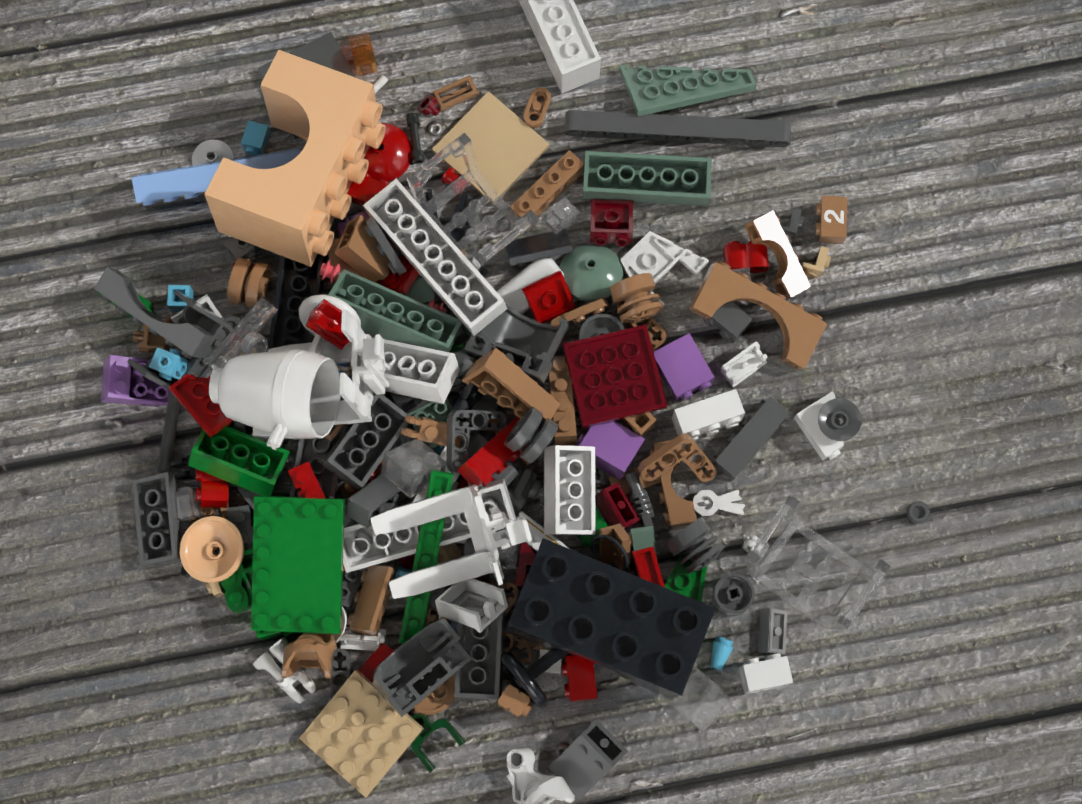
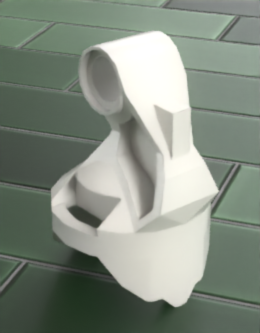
M520 748L509 751L507 754V767L509 771L507 778L512 784L513 802L517 804H550L555 799L565 800L568 803L575 801V796L563 777L542 775L534 772L535 755L531 749Z

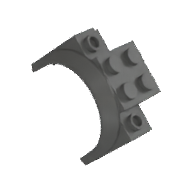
M441 619L419 631L380 663L374 670L372 685L385 701L388 700L402 718L472 658L459 644L458 640L460 637L445 619Z

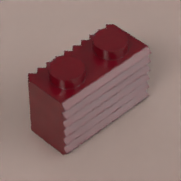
M615 483L595 495V504L608 527L620 524L625 530L639 521V517H637L635 510L632 509L633 506L628 502L624 491L621 490L620 484Z

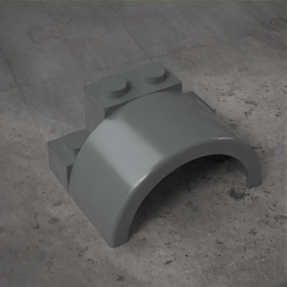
M506 304L507 309L475 336L471 335L464 350L469 357L478 360L494 348H497L515 365L519 366L531 379L544 384L553 366L551 361L568 329V322L560 318L559 325L543 324L518 313Z

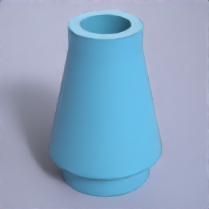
M716 636L715 641L712 643L710 667L718 670L723 669L734 648L732 647V640Z

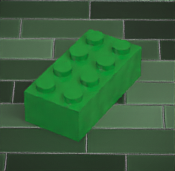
M229 426L224 427L211 438L202 429L191 451L188 466L261 496H271L283 472L290 452L282 448L273 450L272 447L267 446V442Z

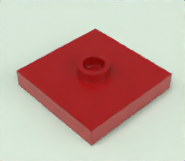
M560 270L522 289L534 320L544 324L576 308Z

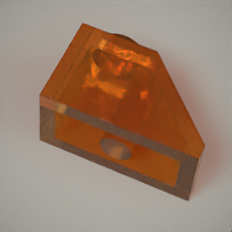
M369 33L349 37L357 76L378 72Z

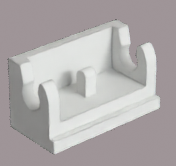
M756 341L724 364L720 372L734 388L767 364L766 353L762 354L760 345Z

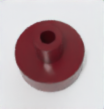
M432 95L426 96L420 103L418 111L425 117L430 114L437 116L440 112V109L437 108L438 100Z

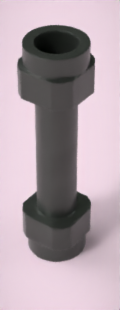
M408 113L406 120L407 127H410L413 151H411L412 163L420 164L425 162L418 131V126L420 125L418 113Z

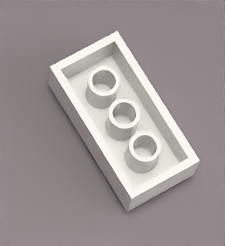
M384 339V359L390 367L389 370L384 371V377L389 382V387L385 388V391L444 404L460 371L455 354Z

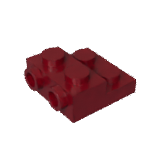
M591 199L590 242H594L598 246L616 243L617 246L624 247L627 244H632L633 200Z

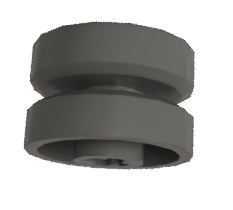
M596 314L589 317L582 324L579 340L624 330V327L614 316Z
M533 406L518 420L504 443L513 452L521 449L520 457L529 464L535 461L545 450L559 426L549 418L542 421L543 413Z

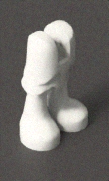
M285 637L269 649L282 664L284 647L289 645ZM268 651L253 663L256 669L268 671L278 681L276 684L280 686V689L284 690L299 704L305 701L301 693L295 688L300 683L311 694L316 691L315 683L309 674L301 668L290 677L282 678L281 668L276 664Z

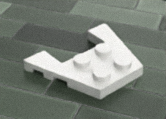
M651 231L620 259L627 277L651 273L655 284L679 261L695 276L709 263L707 258L700 257L688 249H683L675 245L674 242Z

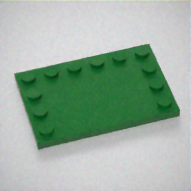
M254 496L252 631L341 633L345 499Z

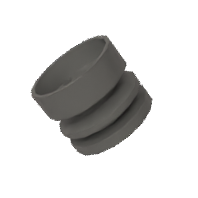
M703 517L688 525L665 544L673 556L681 553L685 554V557L679 563L681 566L689 561L691 562V565L685 569L687 575L705 568L725 548L722 543L714 548L711 546L718 540L717 536L709 539L704 537L711 528Z

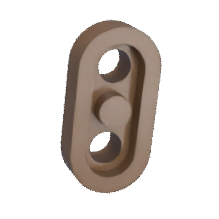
M539 87L534 89L528 100L523 119L531 128L540 127L546 117L551 103V94L546 88ZM538 98H543L544 101H543V102H538L537 99H538ZM532 116H536L538 119L536 121H532L530 118Z

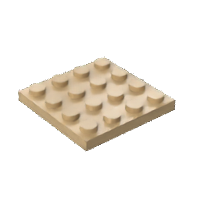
M355 670L299 739L366 798L424 728L407 713L401 718L388 700L385 701L374 688L372 682L358 670Z

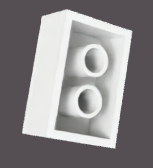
M734 389L674 409L672 421L677 435L689 434L696 441L699 439L698 436L704 434L712 436L717 434L719 429L726 427L729 430L738 427L745 411L738 392Z

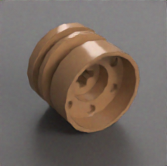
M642 273L628 277L610 287L609 291L613 302L624 303L617 308V313L623 314L620 316L622 324L644 321L663 310L662 302H657L660 299L659 294H649L656 288L651 273Z

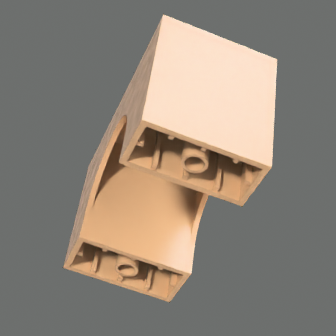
M278 50L261 83L272 127L304 139L307 142L305 147L292 161L271 169L252 168L223 157L204 195L218 232L311 267L317 254L326 256L332 246L334 232L329 229L335 217L343 220L349 211L351 196L347 192L352 182L361 184L365 178L369 161L364 159L369 147L377 149L382 143L386 126L379 123L383 106L376 102L374 85L372 83Z

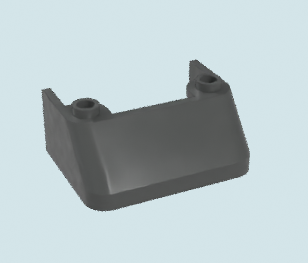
M176 290L174 294L187 303L183 310V318L188 323L199 325L215 336L202 358L193 357L189 359L181 355V357L188 360L186 372L182 377L190 374L205 378L232 339L234 329L204 306ZM176 346L175 348H173V349H175V350L181 352V349L178 348L177 346ZM129 358L127 362L139 373L168 390L172 384L178 381V379L173 377L171 381L159 376L160 372L149 368L152 358L145 366Z

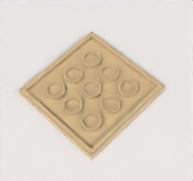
M488 91L432 148V151L448 166L453 167L455 172L463 179L466 178L472 187L494 205L550 147V144Z

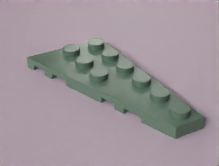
M619 65V72L638 117L754 91L757 87L750 69L711 71V68L692 70V67L660 66L658 69H646V66L627 68V65Z

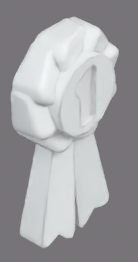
M702 490L693 498L694 509L701 516H711L717 510L741 516L744 515L742 510L745 507L744 504L731 503L742 499L739 496V490L717 496L711 490Z

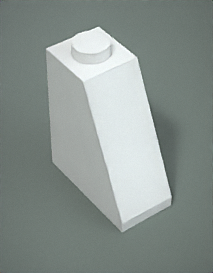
M833 391L800 411L794 417L822 461L827 458L830 460L836 458L841 454L839 450L844 446L843 441H834L826 437L818 425V414L822 406L826 402L836 399ZM839 418L835 419L837 425H840Z

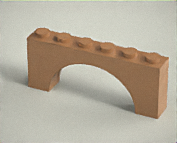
M719 261V263L711 264L688 310L707 320L714 315L718 308L727 302L747 301L761 306L775 318L781 328L784 349L780 360L797 370L805 369L827 326V323L822 321L823 318L815 313L809 314L798 303L793 302L791 304L780 293L775 292L773 294L767 290L768 287L764 284L748 280L749 276L730 270L731 267L724 262Z

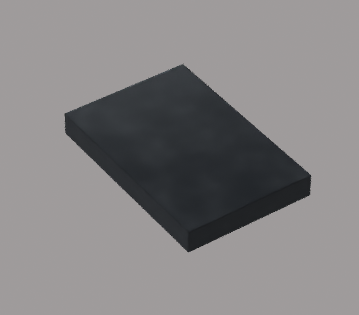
M566 229L504 242L510 265L573 252Z

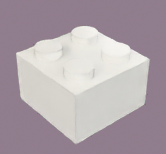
M780 653L767 656L765 661L759 662V658L745 660L746 662H743L744 665L739 668L744 695L784 687L793 683L788 657H781Z

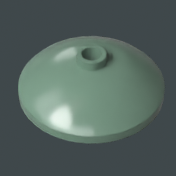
M596 244L578 246L573 249L572 253L566 254L560 265L571 296L582 301L594 302L601 298L610 297V287L623 279V267L619 257L605 246H598ZM589 264H594L595 266H594V267H589L588 265H589Z

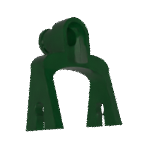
M418 713L412 716L417 723L418 718L423 719L424 724L421 726L424 729L412 742L411 749L429 773L436 766L422 752L421 745L433 731L439 728H446L459 746L466 742L463 736L446 718L438 719L432 723L425 714Z

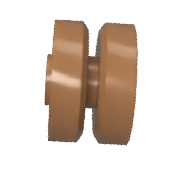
M238 258L229 279L228 302L241 305L245 301L248 308L260 309L269 287L270 265L257 262L253 266L250 259Z

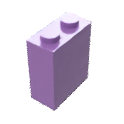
M690 333L654 351L658 372L675 402L680 399L685 401L693 396V392L699 389L702 392L712 386L711 383L714 380V375Z
M615 421L587 427L588 433L586 436L582 434L576 445L595 447V466L621 481L645 439Z

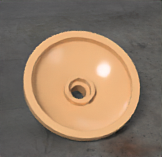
M217 516L205 517L194 522L186 530L180 544V559L184 569L196 580L206 583H216L229 578L239 568L244 556V540L240 530L231 521ZM220 548V553L215 555V550Z

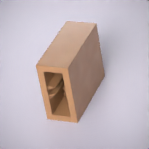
M359 215L347 222L335 254L366 279L372 282L380 279L383 280L389 274L387 263L390 260L386 254L383 256L380 254L376 247L379 242L375 236L370 238L364 228L367 225V219ZM385 235L394 252H396L397 247Z

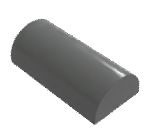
M166 472L132 480L140 566L155 567L181 562V535L175 474Z

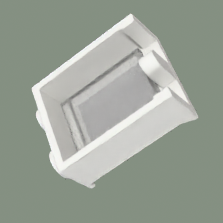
M475 579L453 584L435 600L439 618L444 617L475 628L479 633L508 608L504 589Z

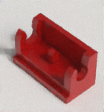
M323 299L310 312L306 327L340 350L350 342L341 331L342 311Z

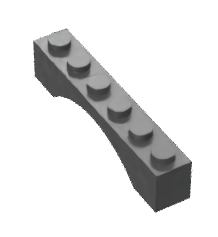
M106 267L94 287L96 291L101 293L99 295L100 298L109 303L111 301L115 303L117 310L125 314L127 312L131 314L133 321L140 325H147L149 332L156 336H163L166 344L174 348L177 346L181 349L180 353L189 359L193 357L202 358L215 337L199 325L191 323L169 324L154 316L140 300L134 281L117 269Z

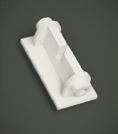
M346 627L340 639V648L375 651L380 644L385 643L386 629H379L377 636H366L351 632L350 627Z

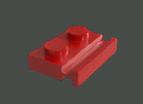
M398 256L407 272L399 276L398 273L393 274L390 270L381 286L406 295L419 273L404 256Z

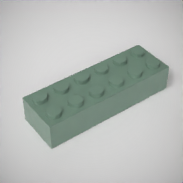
M585 151L583 199L633 200V202L708 206L711 189L712 158Z
M345 269L328 294L348 303L356 311L361 320V329L364 332L374 336L379 334L383 339L449 352L462 324L455 317Z

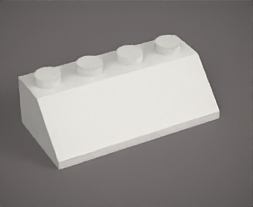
M554 445L545 448L544 535H595V447Z

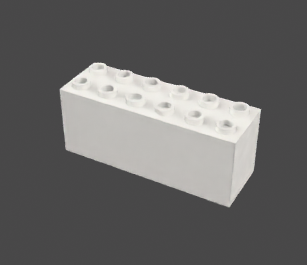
M519 0L561 94L599 79L601 58L574 0Z

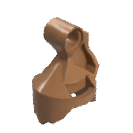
M303 633L297 640L284 647L282 678L290 677L299 668H320L326 679H331L332 656L337 649L334 634Z

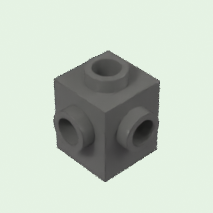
M233 237L225 244L227 250L236 261L240 257L252 261L261 251L260 247Z

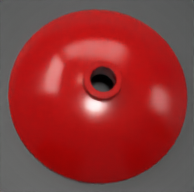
M381 123L386 126L384 138L380 144L384 148L379 151L376 148L369 147L364 159L369 161L367 174L372 179L392 182L400 178L409 168L412 161V146L408 136L400 128L392 124Z

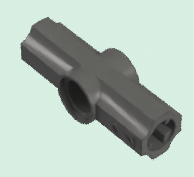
M522 467L518 471L519 475L514 479L511 487L508 488L515 516L525 507L528 494L538 477L532 471Z

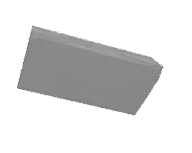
M774 608L760 610L759 653H780L785 655L788 611Z

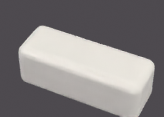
M552 257L535 260L496 292L508 306L523 314L529 309V305L522 289L559 270L562 272V270Z

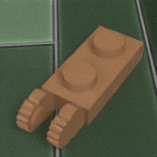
M601 298L552 319L551 325H559V319L562 318L567 320L569 326L572 320L574 324L585 320V315L593 313V316L605 312L604 307L609 306L607 298Z
M406 415V422L419 425L418 431L402 428V435L447 446L446 422ZM456 436L454 444L459 448L461 437Z

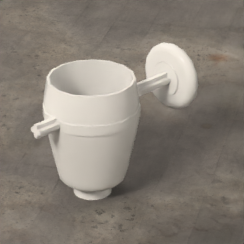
M313 295L304 299L300 305L299 319L303 326L315 336L308 352L293 349L235 356L228 360L224 368H216L211 375L209 382L211 401L220 405L221 411L227 418L271 433L267 446L272 447L273 450L280 448L284 438L295 440L323 438L329 434L335 423L341 398L339 368L334 359L321 355L327 340L306 327L310 312L323 299L341 311L346 309L353 319H358L361 323L356 311L348 303L336 297Z

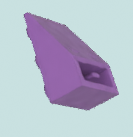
M110 355L104 359L101 402L139 405L168 404L170 390L144 377L127 362L130 358L145 366L149 360Z

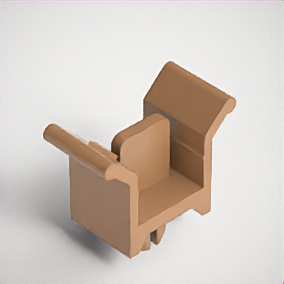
M168 315L164 322L174 324L171 319L172 315ZM142 325L144 332L139 330L133 332V341L137 343L141 341L138 344L140 352L155 353L157 347L166 350L163 347L168 345L164 342L165 338L149 332L147 325Z

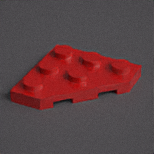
M186 374L172 384L169 390L211 438L234 420L227 418L221 411L220 405L211 401L209 395L211 376L204 378Z

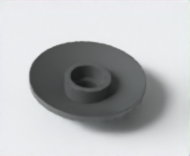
M832 399L826 402L819 411V428L831 440H849L860 430L862 423L861 413L857 406L847 399ZM836 418H840L842 420L841 425H837L835 423Z

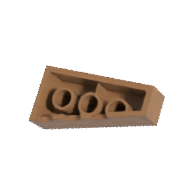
M494 348L473 362L462 379L467 385L471 382L479 387L478 392L483 395L488 393L498 399L497 404L503 408H512L514 414L519 418L533 406L543 413L542 421L547 418L552 419L560 405L551 394L547 393L535 380L531 379L519 366L515 365L497 348Z

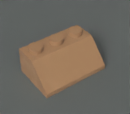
M373 565L369 566L367 571H363L360 583H363L361 592L357 591L354 604H357L355 612L350 613L347 625H350L351 632L366 636L378 635L391 593L389 581L395 578V572L392 567Z

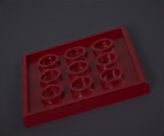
M647 324L562 344L582 428L667 408Z

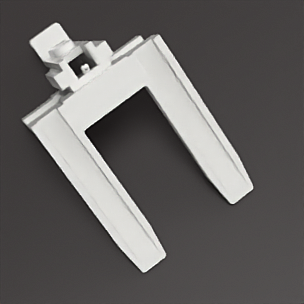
M346 309L342 310L341 331L350 342L340 350L327 341L321 354L322 356L334 359L336 363L351 362L352 381L345 372L340 373V395L344 400L340 401L334 425L372 422L371 405L373 392L376 395L385 394V388L389 387V382L384 377V371L390 369L384 359V339L379 334H376L375 338L365 334L360 328L361 323L358 319H353ZM312 343L293 344L269 349L268 352L293 349L304 350L308 352Z
M476 484L396 507L371 517L374 534L378 535L400 531L464 512L475 549L474 554L410 572L389 581L394 599L421 594L490 573L494 574L499 585L503 584L502 579H504L497 548L505 549L510 547V544L513 546L527 541L531 542L532 537L527 520L525 518L514 521L512 519L508 520L505 513L501 512L498 506L490 508V513L487 514L480 490H478ZM503 525L505 530L495 532V528Z

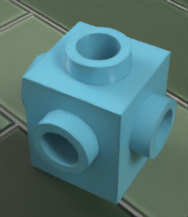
M157 347L149 368L160 372L159 376L171 381L173 377L179 380L186 372L188 360L181 357L182 354L175 349L170 348L168 352Z

